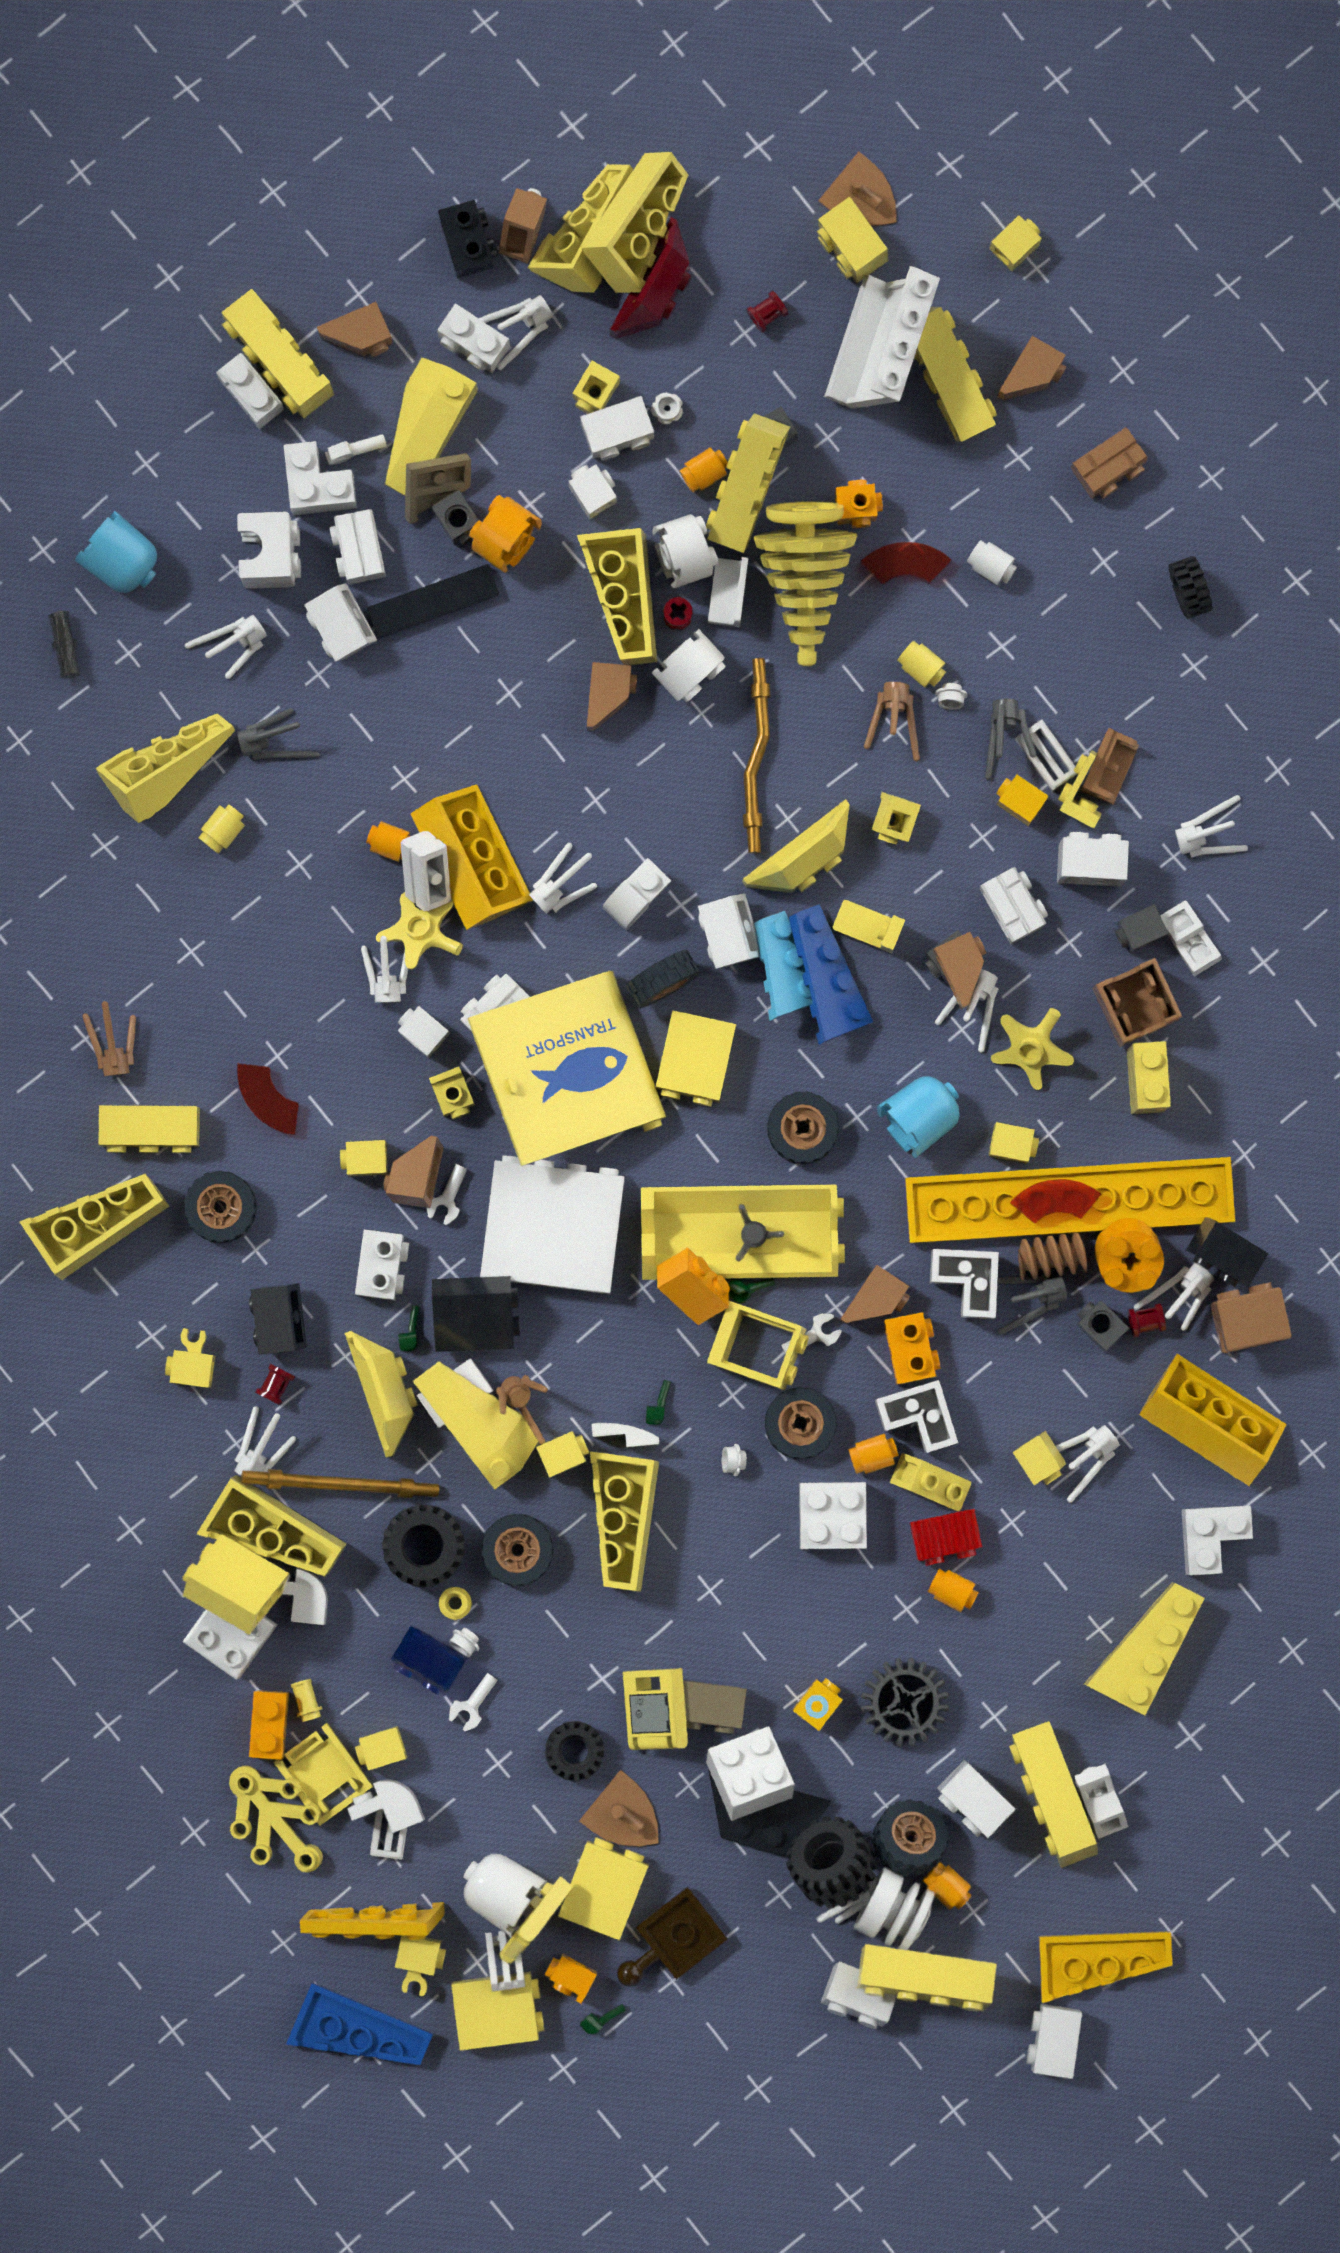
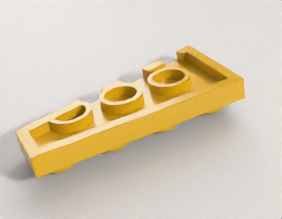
M436 1902L432 1904V1909L417 1910L416 1904H402V1908L390 1912H385L383 1906H370L355 1914L352 1907L309 1910L300 1920V1933H312V1936L317 1938L327 1937L331 1934H343L345 1938L375 1935L377 1939H388L394 1937V1935H405L407 1939L419 1940L428 1936L444 1917L445 1905L444 1902Z
M1170 1931L1039 1936L1042 2003L1173 1965Z

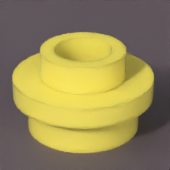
M460 1587L446 1589L439 1599V1608L442 1614L453 1620L465 1617L472 1606L469 1593ZM452 1597L461 1599L462 1605L459 1609L455 1610L450 1607L449 1601Z

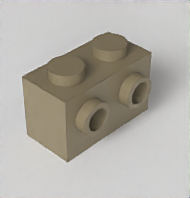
M683 1680L687 1728L701 1729L703 1723L715 1725L714 1731L734 1734L735 1728L742 1729L746 1688Z

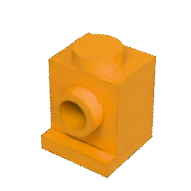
M562 1954L559 1960L553 1957L544 1975L555 1982L553 1988L567 1996H570L572 1992L578 1994L576 2001L582 2004L597 1976V1971Z

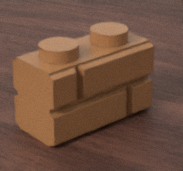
M1125 427L1073 462L1071 469L1079 482L1082 483L1090 498L1094 499L1100 495L1104 499L1118 489L1116 483L1125 477L1131 481L1145 471L1143 465L1146 464L1148 458L1128 428Z

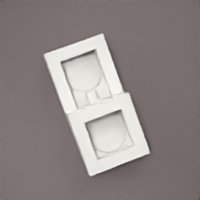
M1186 900L1160 915L1169 933V938L1194 976L1222 960L1221 954L1204 931L1203 924Z
M616 1423L592 1424L593 1437L625 1434L627 1447L659 1444V1437L640 1428Z

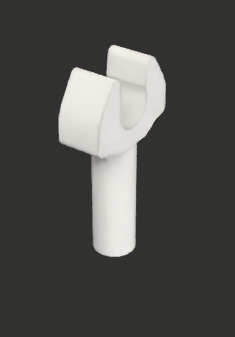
M383 434L350 444L345 441L327 448L328 451L325 452L329 465L346 462L352 456L386 447V441Z
M455 1164L443 1194L433 1198L431 1208H427L430 1219L436 1213L437 1207L441 1205L448 1208L444 1225L450 1224L458 1217L460 1210L456 1208L454 1199L466 1174V1168Z
M819 1314L813 1317V1326L811 1330L805 1333V1335L809 1336L807 1346L816 1341L823 1342L826 1346L836 1342L842 1332L840 1329L829 1335L824 1334L821 1330L822 1324L831 1320L834 1317L833 1314ZM790 1341L781 1345L785 1354Z
M487 1673L468 1700L462 1702L454 1701L450 1708L449 1720L453 1721L460 1711L466 1710L470 1714V1719L465 1724L463 1730L467 1731L476 1727L482 1720L478 1713V1707L498 1680Z

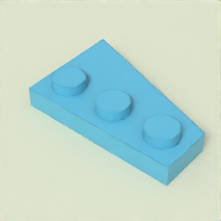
M783 911L755 922L760 961L765 964L767 980L763 981L765 993H769L771 1008L768 1010L769 1020L771 1021L809 1007L813 1002L809 986L805 987L802 976L805 973L803 959L797 955L790 921L786 912Z

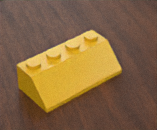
M477 784L433 798L410 813L419 833L429 831L436 839L447 845L451 899L466 930L488 923L533 901Z
M1179 1354L1175 1355L1139 1414L1151 1424L1157 1426L1180 1443L1188 1446L1248 1486H1250L1267 1464L1287 1425Z

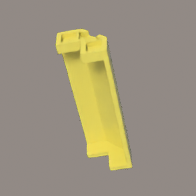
M837 1184L641 1188L642 1280H657V1266L686 1248H689L697 1257L701 1256L712 1271L724 1278L838 1277V1263H845L844 1244H838L837 1231L838 1217H844V1198H837ZM743 1204L751 1221L762 1223L767 1231H783L784 1236L766 1239L757 1248L750 1247L744 1258L738 1262L736 1261V1255L744 1244L741 1232L745 1226L738 1207Z

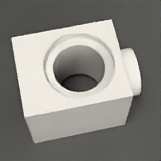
M420 1006L415 1011L409 1008L398 1021L401 1025L398 1030L399 1034L428 1058L431 1057L450 1034L445 1027Z

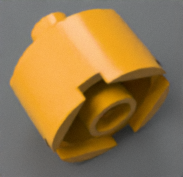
M498 495L488 508L490 513L483 522L479 520L474 524L469 537L473 539L472 550L506 573L508 572V564L515 567L529 551L536 539L531 534L534 527L540 531L542 520L512 498H503Z
M1134 1218L1118 1219L1112 1222V1225L1102 1230L1097 1237L1095 1256L1100 1273L1108 1286L1118 1291L1133 1293L1148 1290L1155 1285L1163 1270L1164 1255L1157 1235L1145 1222ZM1129 1253H1134V1254H1135V1255H1131V1257L1128 1258Z

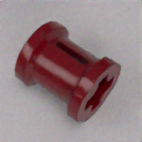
M773 290L768 293L769 297L755 307L749 306L746 308L747 314L761 333L766 331L767 325L780 316L786 317L789 315L784 303Z
M674 597L668 600L664 607V621L666 625L672 630H684L691 624L693 613L690 602L682 597ZM673 608H676L678 611L685 610L683 620H680L678 617L671 618Z
M1160 1303L1155 1304L1153 1308L1135 1311L1133 1308L1128 1309V1320L1133 1338L1139 1337L1140 1333L1154 1330L1166 1331L1164 1313Z
M270 1364L268 1367L270 1371L261 1388L256 1389L255 1393L281 1406L283 1402L281 1397L289 1382L293 1381L295 1376Z

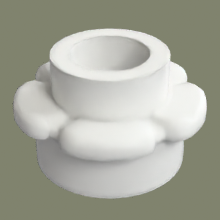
M661 393L656 397V401L651 406L652 414L662 424H671L672 421H678L683 414V409L681 408L682 401L675 394ZM670 406L671 409L670 411H665L664 407Z
M945 683L942 688L936 691L938 705L949 710L962 708L964 706V699L968 697L967 692L962 690V686L957 683Z
M738 1444L723 1448L721 1460L723 1472L738 1476L740 1470L745 1469L746 1452L740 1450Z
M463 1628L461 1631L456 1629L452 1631L454 1634L449 1643L459 1653L470 1657L474 1651H479L480 1648L476 1644L479 1638L467 1628Z

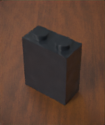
M511 1276L432 1279L435 1352L514 1349V1336H520L519 1316H513L512 1308H518V1288H511Z

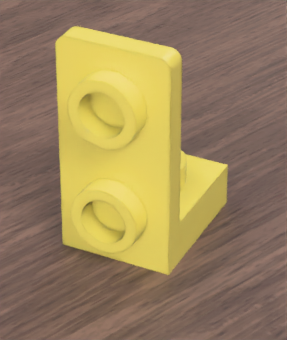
M1091 750L1088 757L1083 754L1081 755L1073 772L1079 775L1073 785L1066 783L1058 800L1063 802L1060 811L1095 828L1102 814L1096 811L1098 805L1083 797L1079 801L1074 799L1097 755L1093 750Z
M844 900L833 924V930L892 954L905 920L894 915L890 918Z
M904 1453L901 1454L890 1480L891 1484L921 1495L955 1511L961 1510L971 1486L969 1480Z

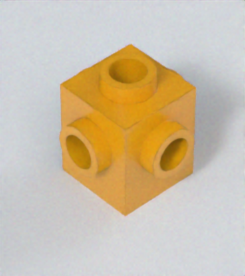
M853 480L847 482L848 486L836 487L834 492L835 503L844 505L843 516L837 521V525L851 524L852 528L869 527L871 522L877 520V512H883L881 492L875 493V484H867V480ZM855 502H861L863 506H857Z

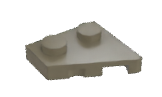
M467 453L406 464L405 518L409 524L419 520L418 514L441 502L459 490L462 493L470 488L471 458Z

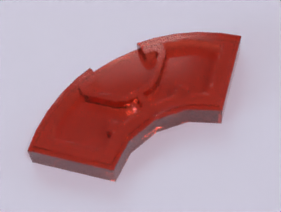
M897 542L874 550L861 560L860 563L883 585L893 578L902 576L916 577L930 584L952 562V559L929 545L916 542Z
M238 1063L237 1077L239 1088L249 1109L258 1119L272 1129L296 1136L299 1103L286 1099L276 1090L272 1082L270 1067Z
M1048 1180L1026 1188L1009 1204L1034 1224L1042 1217L1056 1212L1067 1213L1081 1220L1101 1196V1193L1086 1184L1073 1180Z

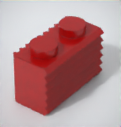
M974 1509L909 1522L917 1561L924 1560L926 1566L945 1562L944 1555L956 1553L957 1559L977 1555L976 1549L982 1548Z

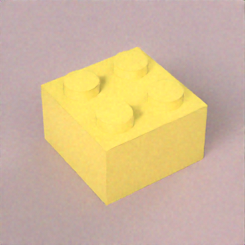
M850 197L818 219V240L827 253L834 251L838 261L836 264L846 279L852 277L858 283L863 280L864 276L871 274L888 262V248Z

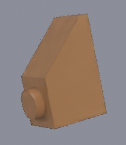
M516 188L504 217L499 254L529 264L544 218L547 198L541 197L533 191H524Z
M377 302L317 327L321 340L362 356L370 354L371 357L380 355L389 349L388 345L393 344L392 337Z
M1032 336L1001 387L998 398L1007 400L1048 389L1052 381L1058 383L1067 368L1062 364L1066 355Z
M592 662L587 731H595L629 702V694H636L637 675L631 674V665Z
M971 932L933 950L961 1010L970 1003L984 963L982 956L986 954L978 936L973 938Z
M428 1137L392 1163L391 1172H387L385 1175L384 1191H386V1194L393 1203L431 1208L444 1149L438 1137Z
M876 1265L840 1321L846 1324L890 1315L894 1309L900 1312L910 1298V1295L906 1293L910 1286Z

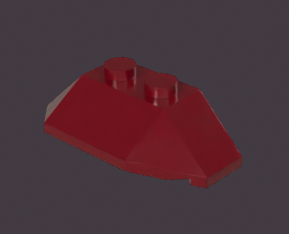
M670 217L666 225L668 228L664 238L659 239L653 252L656 258L652 268H647L643 280L646 283L641 292L629 293L610 327V336L615 339L657 327L663 318L669 320L677 305L673 300L678 290L684 292L692 278V275L688 273L690 262L677 220L673 217Z

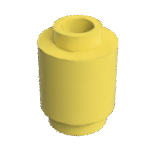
M912 641L897 660L903 665L901 668L924 688L929 683L935 687L946 674V671L942 669L945 662L922 643L918 645L915 641Z
M229 804L225 809L219 805L201 828L203 832L198 838L219 854L223 848L227 849L245 826L241 822L244 816Z

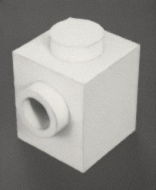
M585 465L571 474L573 479L569 481V488L589 519L617 503V497L611 489L615 486V483L606 469L600 471L597 465L591 468Z

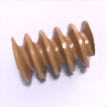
M1073 1233L1071 1243H1069L1065 1234L1060 1235L1058 1244H1056L1052 1236H1048L1045 1246H1043L1039 1237L1034 1238L1032 1247H1030L1026 1239L1021 1240L1018 1249V1262L1022 1281H1024L1026 1271H1030L1033 1279H1037L1039 1269H1042L1048 1278L1054 1267L1059 1276H1063L1065 1266L1069 1267L1072 1274H1076L1079 1264L1082 1265L1085 1273H1087L1085 1247L1078 1233Z

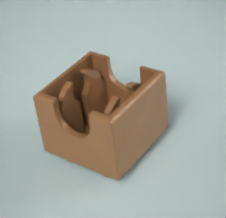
M1156 958L1146 961L1116 977L1102 981L1092 988L1119 1048L1173 1024L1183 1017Z
M1270 1282L1249 1287V1294L1240 1295L1239 1289L1217 1294L1218 1301L1211 1303L1210 1306L1222 1353L1291 1338L1292 1335L1281 1288L1272 1289Z

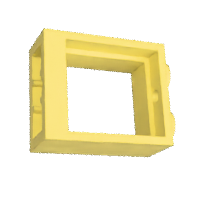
M729 1301V1308L725 1310L707 1363L785 1391L787 1384L792 1385L795 1380L798 1367L794 1366L798 1353L802 1355L806 1349L809 1336L805 1335L807 1329ZM743 1316L793 1333L777 1379L727 1361Z

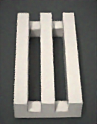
M1040 720L1029 728V732L1034 745L1058 777L1056 781L1053 780L1037 756L1035 758L1030 756L1023 734L1017 736L1015 740L1053 792L1060 785L1076 776L1077 773L1073 772L1075 765L1044 721ZM1039 729L1069 770L1066 774L1062 772L1035 732Z
M383 1808L377 1810L370 1855L403 1860L408 1827L400 1830L397 1852L391 1851L393 1833L388 1823L384 1850H379L378 1845L384 1810Z
M498 1931L499 1936H492V1932L485 1933L492 1992L525 1987L521 1954L515 1959L517 1980H511L509 1964L502 1960L504 1982H498L494 1946L500 1945L501 1951L512 1936L505 1935L503 1931Z

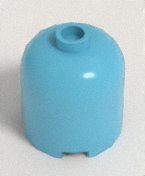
M116 511L101 524L88 540L90 544L84 551H80L75 558L79 565L118 593L132 592L139 585L146 588L157 574L152 570L157 561L155 546Z
M922 1076L878 1105L877 1112L879 1117L886 1115L891 1123L886 1129L897 1144L905 1152L912 1149L913 1158H917L958 1123L960 1113L956 1100L959 1098V1095L949 1082L943 1084L936 1078Z

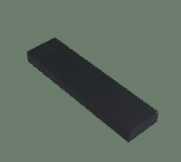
M489 564L374 604L367 607L377 638L380 639L500 595Z

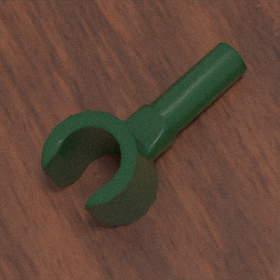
M736 1278L728 1284L732 1290L728 1292V1295L737 1303L742 1304L750 1298L752 1293L774 1286L775 1281L773 1278L746 1285L742 1280Z
M412 1305L408 1325L409 1333H398L400 1351H413L417 1348L416 1331L420 1306Z
M663 1380L657 1399V1406H647V1424L659 1425L664 1421L665 1401L671 1381Z
M621 2004L604 2014L600 2019L591 2012L580 2022V2026L586 2033L596 2034L608 2021L624 2013L626 2009Z

